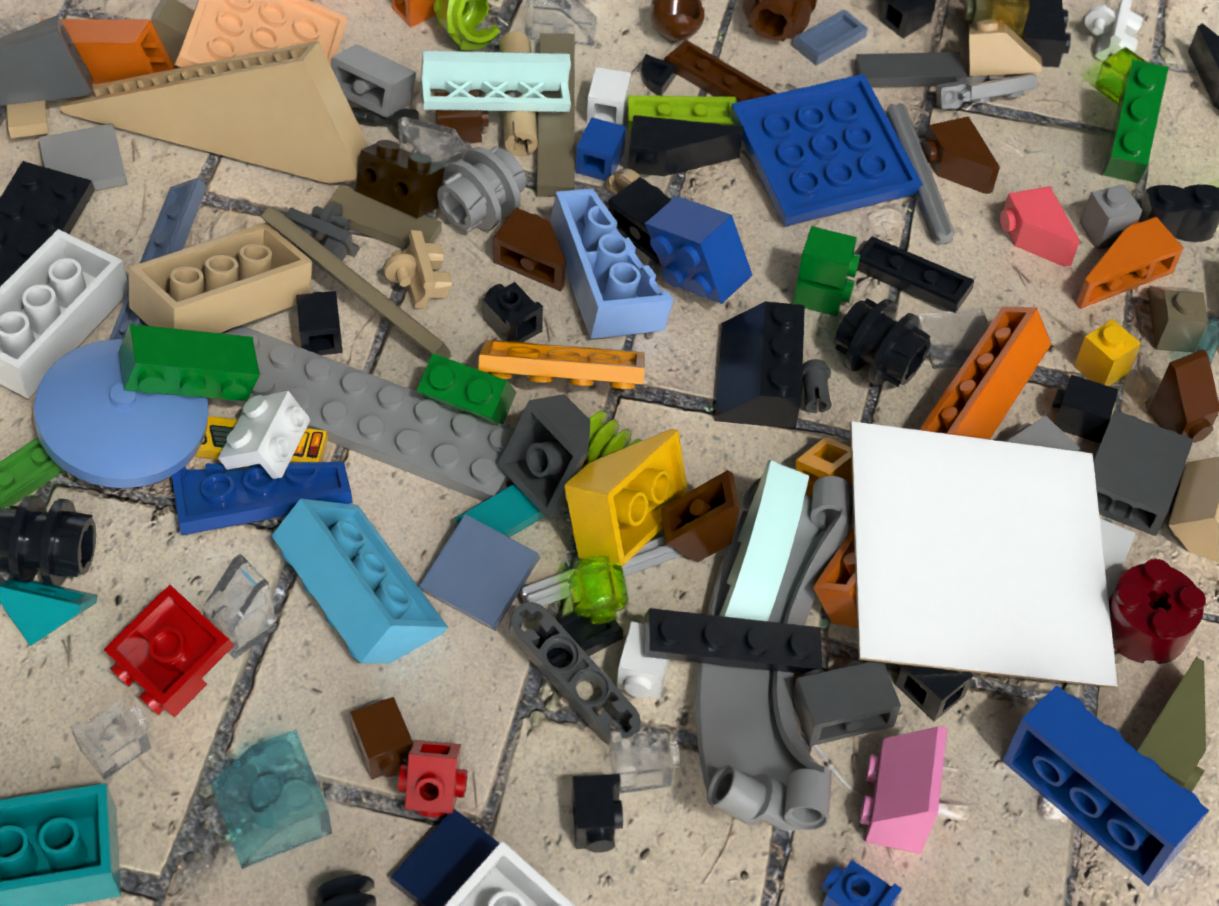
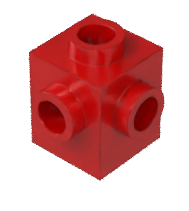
M424 740L414 741L409 753L408 764H401L399 772L398 792L406 793L405 809L417 810L419 815L425 817H440L445 813H453L457 797L465 798L468 770L460 769L461 744Z

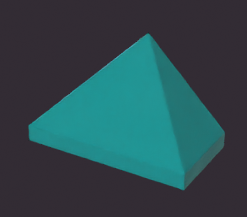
M10 578L0 583V603L30 646L97 603L98 595L61 586L50 587L43 582L34 580L24 584Z

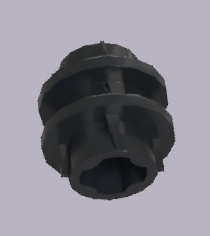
M868 298L865 301L860 300L855 303L839 325L834 341L836 344L835 349L846 355V368L851 371H858L868 364L870 365L868 373L869 382L874 385H881L888 381L899 387L900 384L905 385L921 367L930 349L931 341L929 339L931 336L919 329L920 318L913 313L906 314L899 321L895 320L896 303L889 299H884L878 304Z
M34 495L23 498L19 506L0 509V568L10 570L13 580L24 584L34 580L40 570L44 584L50 587L61 586L67 577H78V574H86L92 564L96 547V525L92 519L93 515L77 513L74 503L69 499L54 501L47 513L44 500Z

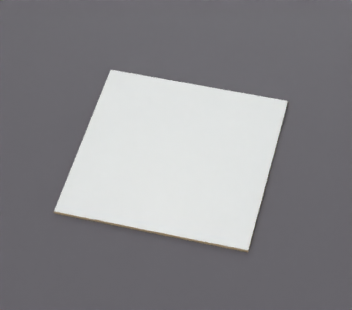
M851 421L859 660L1117 688L1093 453Z

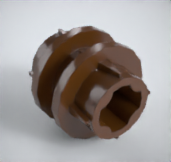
M744 0L743 9L746 18L750 22L749 28H752L757 35L767 40L784 42L786 38H792L802 33L808 26L811 13L816 8L817 0Z

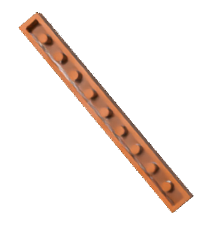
M1002 307L919 430L991 439L1051 346L1037 307ZM853 527L813 588L832 624L858 628Z

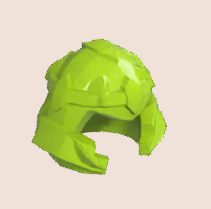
M488 0L434 1L433 9L437 18V25L448 32L449 37L453 38L461 50L482 49L495 39L500 32L494 24L488 30L486 28L479 31L476 30L488 15L490 9Z

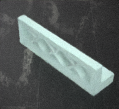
M422 51L420 81L423 110L570 112L571 100L568 87L571 67L570 55ZM430 89H445L451 94L447 97L431 96ZM470 90H482L487 95L484 97H474L468 92ZM517 90L523 96L521 98H511L505 92ZM543 91H559L560 98H546L541 93Z

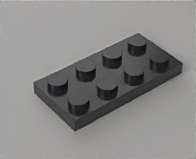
M22 161L0 197V287L58 229L70 234L95 191L92 180Z

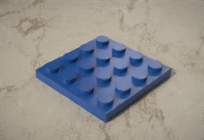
M865 74L731 104L730 115L735 126H743L742 140L784 226L918 194V189L923 185Z

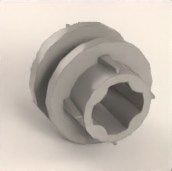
M498 146L490 150L482 147L473 148L466 153L463 161H454L446 167L444 171V185L437 191L439 205L447 218L458 228L466 230V232L475 227L482 230L493 229L500 222L501 216H510L516 207H520V192L526 187L525 172L517 159L507 150L498 148Z

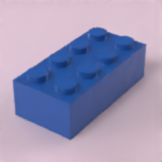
M1058 685L1021 719L1002 761L1148 887L1183 850L1209 812L1193 792L1180 787L1161 771V768L1153 759L1140 754L1123 739L1115 728L1101 722L1086 709L1080 699L1074 695L1067 694Z

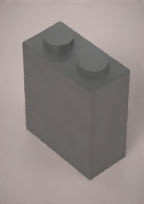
M1114 410L1093 461L1099 515L1156 536L1168 513L1194 439L1140 420L1135 416Z

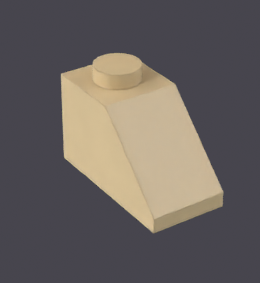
M981 20L976 22V26H969L970 76L1042 73V57L1006 24H998L997 20Z

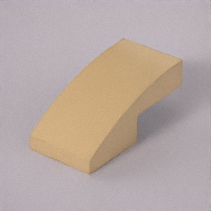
M48 100L7 105V123L11 138L49 133Z

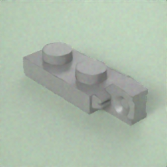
M1030 73L956 78V82L936 85V105L942 109H958L964 101L986 103L991 101L992 96L1019 97L1026 90L1037 89V76Z

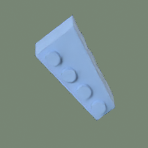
M593 188L556 192L550 223L564 256L565 269L590 339L665 331L674 299L667 290L662 291L655 282L656 274L649 265L644 266L635 254L636 247L629 237L624 238L617 230L618 222Z

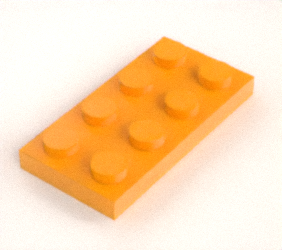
M486 339L479 354L478 370L488 372V374L502 379H511L512 374L529 375L528 379L534 382L547 383L552 382L553 377L570 378L569 383L580 386L593 385L594 380L609 381L610 386L614 388L632 389L635 387V384H643L645 352Z

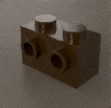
M379 140L377 143L361 149L355 192L419 218L438 208L437 191L442 186L445 166L433 162L431 157L425 154L406 151L400 148V145L394 141Z

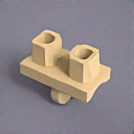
M410 230L409 246L403 251L396 250L392 252V257L384 264V272L386 278L391 282L399 283L403 287L408 286L414 308L425 309L429 298H447L452 287V279L449 272L433 271V269L439 270L443 263L444 253L441 244L425 243L422 231Z

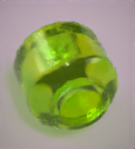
M594 556L582 559L576 563V569L568 576L573 609L578 616L590 617L592 624H604L618 618L617 612L624 609L629 603L623 568L620 564L611 562L609 556Z

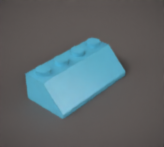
M300 498L272 534V538L281 549V555L284 560L293 566L302 579L305 590L316 599L325 612V618L328 623L337 629L347 643L349 653L360 663L390 664L440 636L447 630L448 626L359 505Z

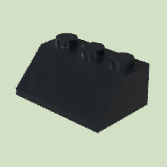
M765 301L722 323L715 421L790 429L796 428L802 396L805 305Z

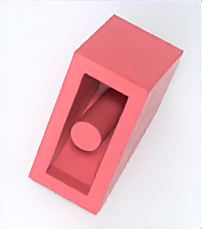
M1046 186L1008 193L1004 210L1000 213V223L1002 229L1008 232L1014 245L1063 267L1071 266L1080 239L1051 187Z

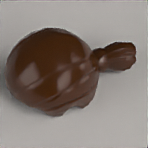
M652 0L650 19L654 29L664 38L671 41H681L694 36L700 30L705 18V11L700 0Z

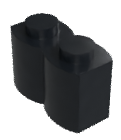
M1206 184L1190 185L1185 188L1172 185L1149 187L1146 189L1140 204L1142 213L1138 222L1141 223L1157 217L1176 239L1186 242L1210 240L1213 238L1219 224V188Z

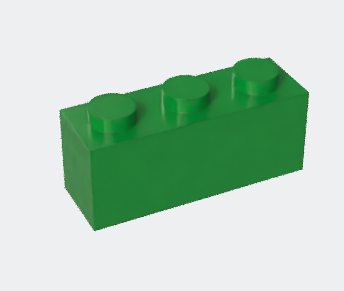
M1132 59L1122 84L1103 176L1134 183L1140 182L1149 163L1169 67Z
M129 324L119 349L123 386L126 391L248 401L260 376L253 337Z

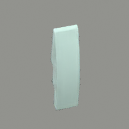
M768 460L737 540L742 543L727 580V584L731 586L719 616L768 621L791 552L809 475Z

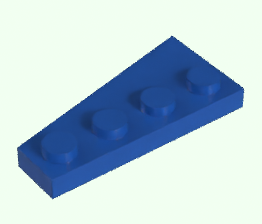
M291 462L288 464L282 478L273 479L261 464L250 465L248 469L227 470L222 463H206L205 469L186 470L185 466L172 475L181 535L287 516L300 498L345 504L353 503L344 462Z

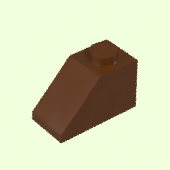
M969 116L929 125L926 139L922 143V149L927 162L930 163L936 175L984 194L993 193L1000 166Z
M516 207L493 237L494 263L561 292L565 287V259L550 221Z
M1204 349L1169 363L1148 410V413L1159 427L1194 439V443L1202 441L1211 434L1213 424L1219 414V401L1209 356Z
M726 470L660 508L667 545L694 561L700 562L732 544L739 513V503L732 472Z

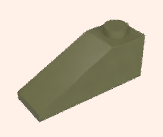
M1198 657L1192 662L1137 750L1143 756L1153 759L1159 765L1161 771L1180 787H1184L1191 792L1205 772V770L1197 766L1206 751L1204 661Z

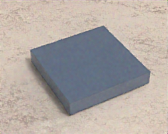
M465 514L419 587L424 593L496 631L520 589L538 563L540 556L536 551Z

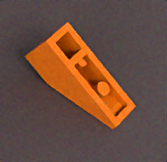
M1157 217L1141 223L1135 222L1122 232L1085 278L1076 305L1082 309L1172 274L1184 247Z

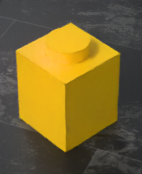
M1112 318L1084 337L1074 367L1088 380L1111 386L1130 372L1142 343Z

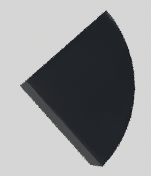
M646 54L642 62V80L650 91L658 96H662L676 77L677 66Z

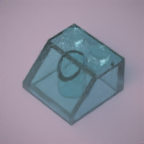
M296 729L250 746L211 784L241 869L332 834L327 805Z

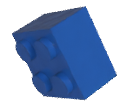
M675 196L645 223L651 238V247L657 253L662 266V275L666 282L673 287H680L695 293L701 298H708L723 304L753 276L731 214Z

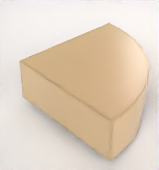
M620 169L607 178L605 188L613 195H616L641 177V175L631 169Z

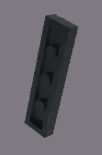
M649 608L645 613L644 657L805 674L812 670L822 669L821 627Z

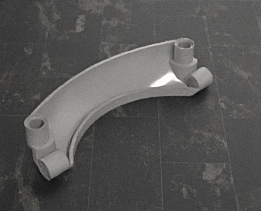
M824 476L817 479L814 483L812 497L805 494L791 552L768 619L769 622L805 626L816 596L813 586L848 534L851 486L845 479L838 476ZM761 477L748 487L743 496L732 544L726 547L707 615L719 616L731 586L727 584V580L742 543L737 540ZM698 663L696 690L697 741L709 804L749 825L757 824L763 820L782 831L817 830L826 826L829 820L832 771L819 765L810 756L801 740L794 715V673Z

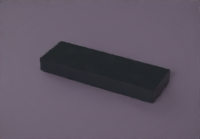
M873 236L858 253L861 257L857 271L953 313L958 311L973 290L975 280Z

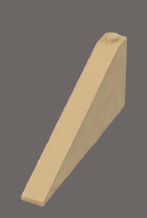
M319 41L93 85L92 94L83 97L67 98L60 106L61 111L67 115L105 125L113 124L114 127L328 184L342 181L345 183L356 182L361 149L368 147L367 141Z

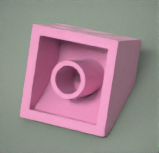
M937 726L884 738L878 755L870 754L865 781L873 783L872 796H864L860 814V823L867 825L866 843L921 854L938 814L947 728Z

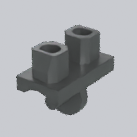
M330 201L324 209L315 206L311 215L290 207L286 217L317 242L321 243L322 246L341 261H343L346 255L355 258L360 249L359 245L352 243V233L347 231L350 219L342 217L343 207L340 203Z

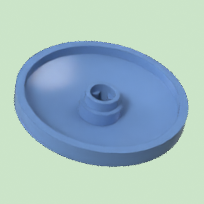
M123 339L103 340L86 344L72 350L57 360L45 373L38 386L34 403L35 428L46 453L69 474L83 481L111 488L146 486L162 481L180 471L193 459L203 443L208 422L207 398L126 391L123 386L119 349Z

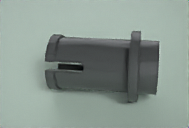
M812 359L803 363L802 382L804 383L805 408L811 413H817V398L820 399L821 413L828 411L832 406L828 386L831 370L820 359Z

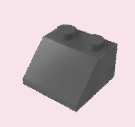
M565 394L528 401L497 464L548 520L554 519L565 499L564 484L579 472L588 455L591 421Z

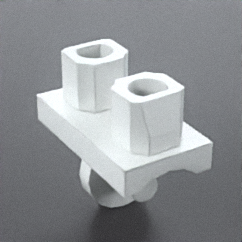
M1120 0L1118 8L1114 11L1104 5L1088 10L1085 16V26L1093 34L1099 35L1094 55L1098 59L1104 61L1111 53L1125 61L1135 51L1138 40L1133 36L1139 31L1143 18L1130 11L1132 0Z

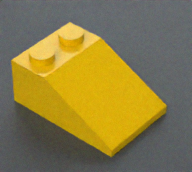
M669 429L590 462L564 484L578 558L622 568L663 529L660 508L688 493L678 430Z

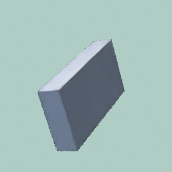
M844 9L794 37L793 47L817 66L866 38L868 28Z

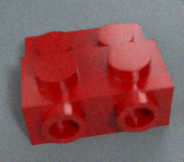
M169 584L104 651L116 661L109 668L128 687L136 681L145 689L139 696L142 701L158 716L166 709L175 718L207 685L202 678L235 645Z

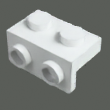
M289 391L254 396L243 406V412L234 429L227 436V442L218 459L227 470L261 464L273 479L282 478L310 422V418Z

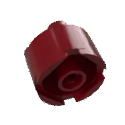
M1150 559L1145 564L1136 565L1128 569L1118 580L1109 599L1114 649L1124 657L1139 663L1151 660L1159 661L1158 664H1164L1175 660L1183 653L1202 620L1204 605L1206 604L1205 594L1185 574L1170 567L1167 562L1161 559Z

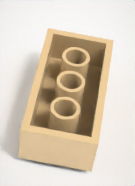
M263 223L129 267V308L148 326L222 333L231 328L296 306V295L310 294L312 260L269 224Z

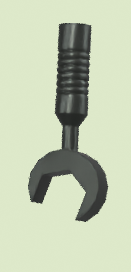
M350 107L359 124L375 127L380 124L391 126L393 136L402 142H413L421 138L420 127L407 128L405 126L406 123L419 122V111L401 109L395 112L392 118H386L374 111Z

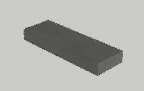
M960 52L857 54L855 60L857 75L865 74L872 88L936 86L956 82V78L966 77Z

